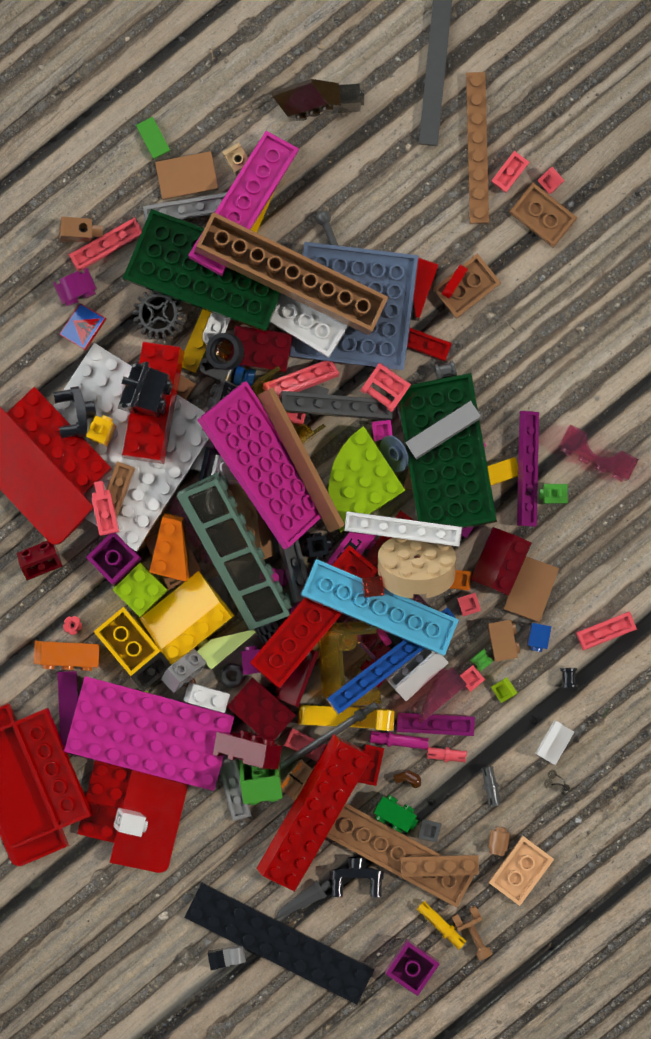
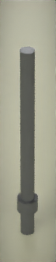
M374 701L365 708L358 709L354 712L353 716L280 763L281 767L286 769L329 741L333 734L338 735L356 722L363 721L367 718L368 714L379 708L377 703Z

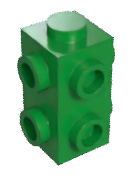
M389 794L387 797L382 795L373 811L376 814L375 818L384 824L386 821L393 824L392 828L400 833L403 830L407 833L409 829L413 830L418 822L415 819L417 817L414 813L415 809L407 804L404 807L397 803L398 799Z

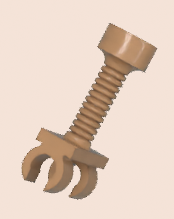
M475 905L469 908L474 919L464 924L458 914L453 916L452 919L458 931L468 928L478 948L476 956L481 961L493 953L490 947L484 946L474 924L482 921Z

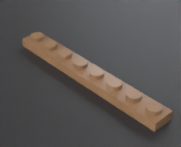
M466 72L470 224H489L485 72Z

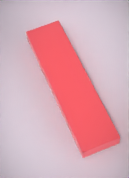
M134 217L102 237L72 252L69 256L76 269L80 272L137 240L142 229Z
M322 361L263 384V389L267 391L274 388L280 399L281 391L300 392L339 377V371L333 361Z

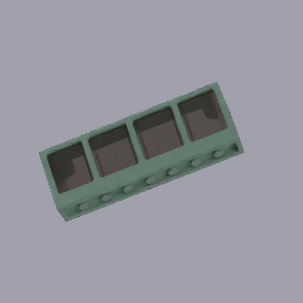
M220 471L179 491L177 498L249 630L289 616L293 601L290 594L283 591L280 582H275L272 576L274 574L270 564L266 565L262 549L260 547L257 548L254 543L256 539L251 530L248 531L245 526L247 523L242 513H238L235 508L237 503L234 497L229 496L227 493L229 485L227 477L221 475Z

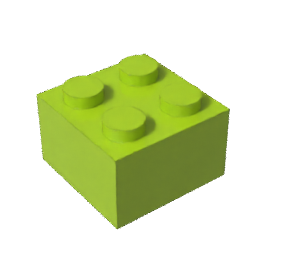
M139 563L112 589L139 617H142L168 591L142 563Z

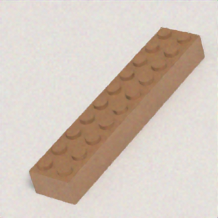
M212 212L195 248V252L367 335L373 332L388 299V296Z

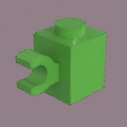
M567 484L542 485V489H539V500H543V504H567Z

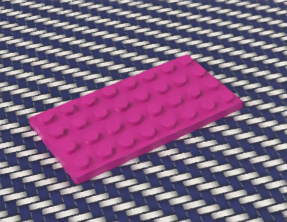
M247 381L241 383L197 419L284 550L289 548L321 518L265 408Z
M85 676L64 752L214 791L224 757L213 755L216 733H230L235 716Z

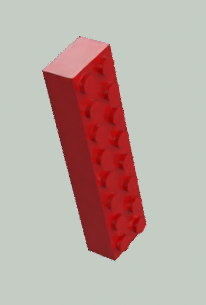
M333 734L257 866V870L263 877L295 892L372 759L365 750Z

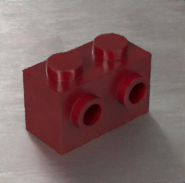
M48 541L17 553L20 568L27 581L63 567L56 545Z

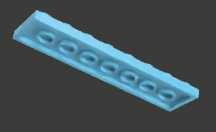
M317 559L312 566L301 596L442 656L446 654L459 619L412 599L395 595L379 585Z

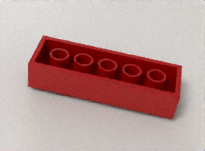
M149 342L142 343L139 364L149 362L148 366L150 368L168 374L173 388L171 394L166 395L165 402L167 405L164 413H160L159 418L137 411L136 414H129L122 453L127 459L159 464L165 463L184 358V351L181 347Z

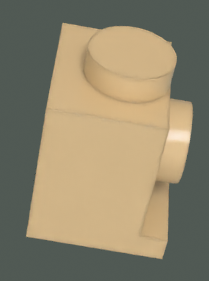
M240 143L223 152V156L234 174L240 173L248 160ZM238 156L242 158L240 162H236L234 159Z

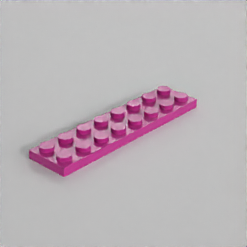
M265 131L215 213L251 230L298 154L299 148ZM198 239L188 258L222 276L227 269L226 266L195 252Z

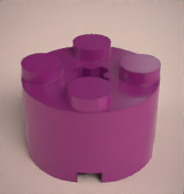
M88 268L83 269L85 273L77 271L59 279L60 284L58 282L53 283L62 305L66 304L69 307L78 303V298L80 297L87 299L96 295L95 290H97V287Z

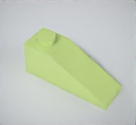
M253 629L211 639L210 641L205 639L198 645L199 650L197 652L207 662L206 664L209 668L213 669L256 632Z

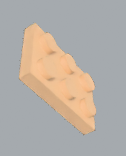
M522 835L488 883L520 906L551 865L554 858Z

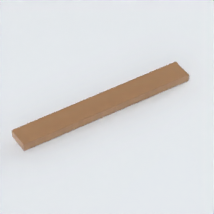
M274 388L259 394L258 397L328 531L332 532L345 526Z

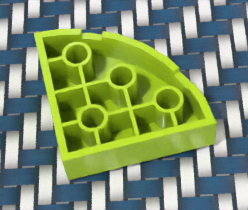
M364 426L355 432L342 446L335 458L330 473L328 493L344 525L347 512L370 515L405 492L404 487ZM345 526L339 528L340 533L344 531Z

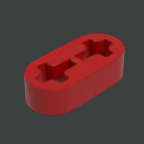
M460 264L441 295L450 299L467 273L468 268Z

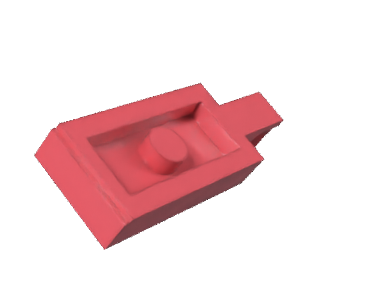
M103 481L94 482L96 493H92V503L99 535L104 536L120 532L110 490H105Z

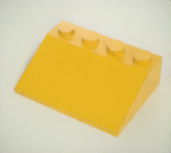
M198 571L187 582H184L144 614L140 620L160 651L173 665L235 615L202 573Z

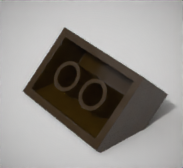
M309 79L272 92V97L287 117L296 118V121L307 120L309 116H319L321 112L334 111L333 108L341 106L339 83Z

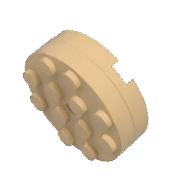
M391 538L379 549V581L385 589L395 595L413 598V594H426V598H430L447 591L454 583L456 554L450 545Z

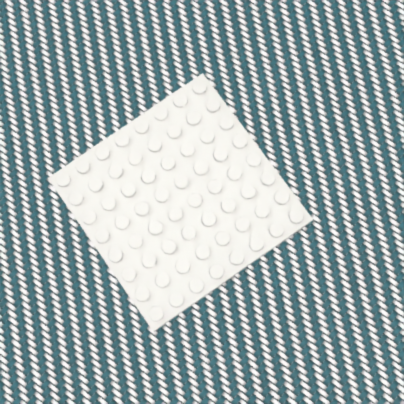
M94 343L64 390L78 386L84 402L94 400L96 415L98 417L105 415L113 419L112 423L117 426L108 447L94 442L86 436L83 438L112 468L100 480L104 482L105 490L108 487L117 461L136 468L117 518L120 531L117 532V535L130 548L137 551L209 441V437L197 421L205 412L177 395L165 463L159 464L125 458L122 453L130 412L118 409V405L125 385L121 384L123 377H129L132 366ZM75 402L54 403L53 406L71 425L78 422ZM94 418L87 419V433ZM95 485L84 495L91 503L92 493H96ZM93 510L86 519L97 526Z

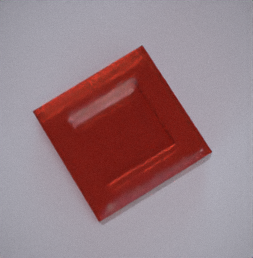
M382 576L362 578L364 598L384 596Z

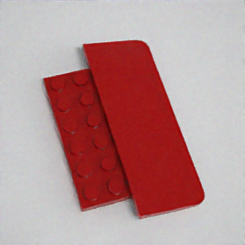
M33 387L7 413L0 406V490L49 543L58 545L74 532L94 510L93 504L84 495L94 486V482L100 481L112 468L83 437L73 436L61 439L59 427L71 424L36 387Z
M9 703L0 707V837L12 864L23 866L69 846L62 828L90 817L93 813L67 752H64V744L49 709L45 708L17 721Z
M95 760L86 795L93 815L80 820L77 834L114 843L109 863L156 873L165 872L170 864L189 784ZM118 808L140 812L146 817L145 821H148L146 832H142L141 837L118 832L113 827Z

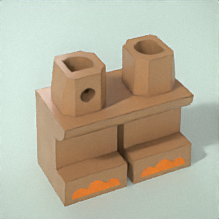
M300 759L290 771L291 774L288 773L281 782L282 792L295 801L313 768L303 759Z

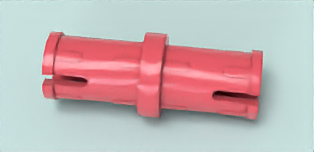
M428 747L427 759L444 760L446 763L448 761L466 762L467 751L451 750L449 747H445V749Z

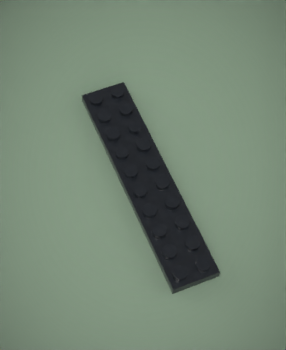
M203 882L184 917L356 1005L374 972V968Z

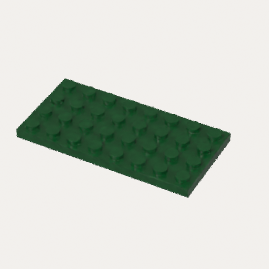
M151 209L124 273L123 280L266 332L282 293L228 267L224 274L220 276L188 258L190 251L205 228Z
M472 373L412 384L399 401L405 442L470 401L478 411ZM480 419L417 460L405 443L418 521L462 527V529L497 522Z

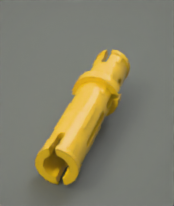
M425 900L417 907L416 910L439 930L444 939L447 938L458 950L467 942L454 930L455 927L453 925L450 926Z

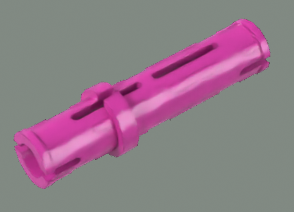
M371 731L370 743L384 744L387 747L392 745L427 750L429 738L398 735L390 731L388 733Z

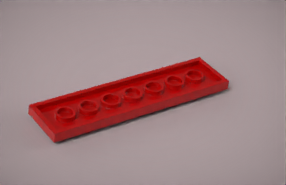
M350 545L332 564L336 568L367 581H370L378 572L375 566ZM304 598L249 664L277 688H280L342 613Z

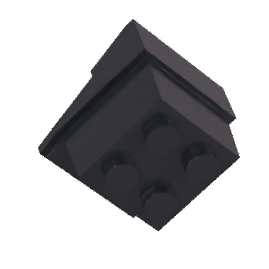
M149 362L135 363L132 365L129 377H123L121 384L125 385L118 409L136 414L137 411L159 418L160 413H164L167 405L165 402L166 395L171 394L173 388L172 381L168 374L150 368L148 366Z

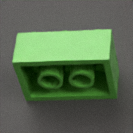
M239 760L240 785L244 804L256 805L262 801L275 802L283 798L280 767L278 769H262L244 764L242 760Z

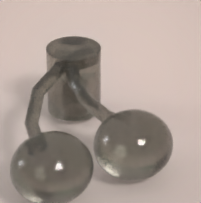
M550 770L548 772L550 779L545 780L544 787L551 789L554 785L563 786L560 790L561 794L567 795L570 786L565 783L561 776L557 775L555 770ZM557 776L563 781L564 785L553 783L551 779Z

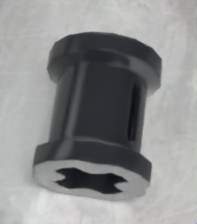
M560 668L563 683L561 688L578 687L576 683L577 668Z

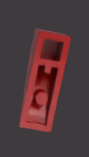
M422 258L418 259L413 298L414 316L417 321H419L439 265Z

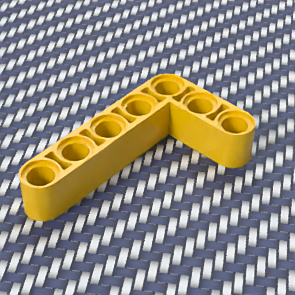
M299 705L298 724L337 726L353 716L354 712L360 708L348 707L338 715L332 706ZM376 709L368 714L366 719L361 722L358 721L350 727L394 731L395 711L393 709Z

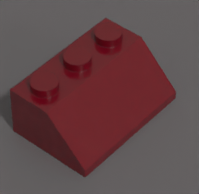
M492 527L470 580L509 596L532 542Z
M312 649L280 688H276L277 699L299 707L319 654L318 651Z

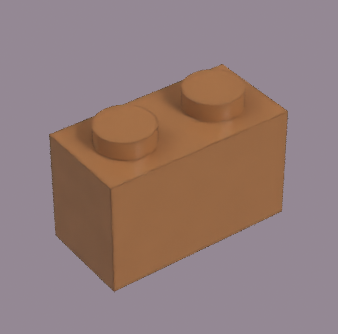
M511 620L488 623L487 627L494 662L518 658L517 654L520 653L519 642H515L514 635L517 634L515 623H512Z

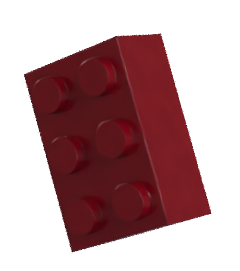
M235 325L234 336H237L244 346V357L238 366L287 375L293 337L291 334L269 330L264 332L251 327ZM232 344V349H231L230 360H231V359L233 358V356H234V345H233V344Z
M254 677L247 682L227 705L232 712L257 734L263 736V739L275 740L296 716L293 711Z

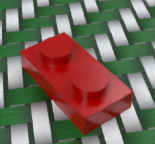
M365 745L364 750L372 759L359 779V783L372 786L377 785L385 748Z

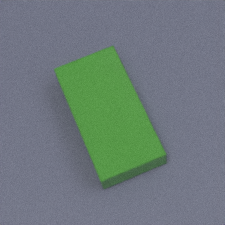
M153 117L136 125L153 160L170 152Z

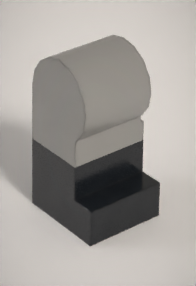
M243 946L208 950L207 953L210 970H217L246 962Z

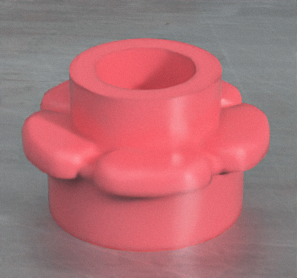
M69 616L64 620L63 629L65 632H69L70 635H75L82 629V623H80V619L77 616Z

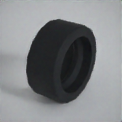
M218 333L208 341L206 357L213 367L221 370H232L242 362L244 346L237 336L229 333ZM223 340H228L234 345V356L227 363L220 362L216 357L217 345Z

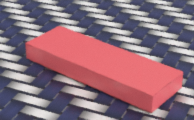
M629 611L576 632V635L584 651L634 631L637 628Z

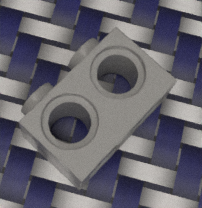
M192 649L167 668L161 680L175 693L200 674L207 662L195 649Z

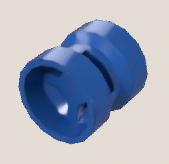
M238 366L233 384L240 385L247 381L249 386L253 388L256 370H246L244 367Z

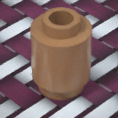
M496 826L495 829H491L488 845L490 854L505 855L510 837V832H507V828Z

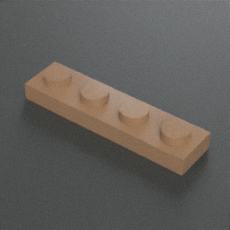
M478 854L401 857V877L479 875Z

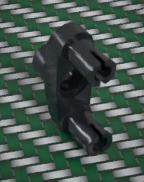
M78 386L70 387L69 390L53 392L55 404L73 401L75 402L78 422L76 424L59 427L61 439L73 436L85 437L87 435V419L95 418L96 415L94 400L84 402Z
M348 857V867L330 870L332 897H343V879L368 878L370 880V897L382 896L384 871L366 867V858Z

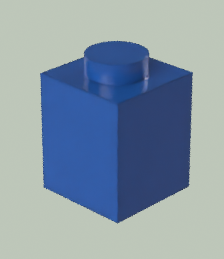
M531 623L527 646H531V650L542 652V649H548L552 626Z

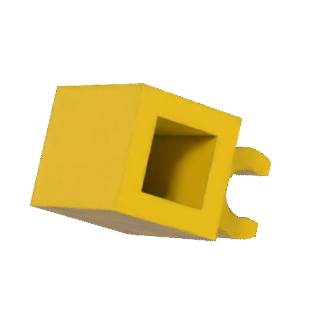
M95 415L86 437L108 447L117 426L112 423L113 419L102 415V417Z

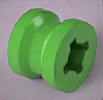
M485 649L479 651L469 660L477 666L479 672L494 661L492 657H488Z

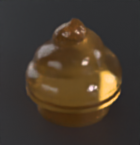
M223 340L217 345V356L228 360L232 349L230 341Z

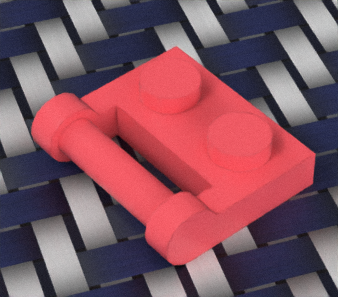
M379 363L360 391L375 398L392 413L411 384ZM374 382L376 385H378L386 392L394 396V400H389L384 395H382L374 388H372V383Z

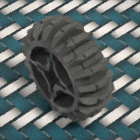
M151 290L152 295L148 296L147 292H144L143 294L146 297L144 300L138 297L141 305L134 304V307L139 310L132 312L133 315L138 316L133 321L136 323L140 322L136 328H143L141 331L142 335L149 332L148 338L150 339L153 334H155L156 340H159V334H162L163 339H166L165 333L167 332L172 337V329L177 332L179 331L176 323L179 325L183 324L178 319L184 317L183 313H178L184 309L183 306H177L181 301H173V298L160 293L155 294ZM153 300H165L159 306L150 304ZM170 304L174 309L172 321L166 316V311ZM145 307L151 312V317L148 319L149 322L147 324L143 319ZM153 310H155V311H157V312H160L161 310H163V312H161V313H162L164 319H163L162 317H159V316H157L156 318H154V316H156V315H155V313H154ZM158 322H163L168 325L161 329L151 328L153 325L155 326V324H157Z

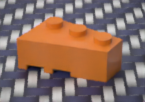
M165 513L161 520L149 572L187 582L190 576L184 518Z
M35 641L34 664L43 665V669H54V666H62V670H73V667L77 666L81 667L82 671H92V667H98L100 644Z

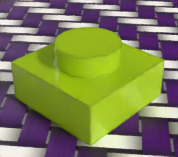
M508 677L491 686V689L501 703L517 694Z

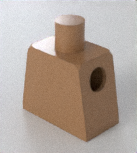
M61 216L59 242L88 243L92 237L103 236V226L92 225V219ZM83 228L86 232L83 233L79 229Z

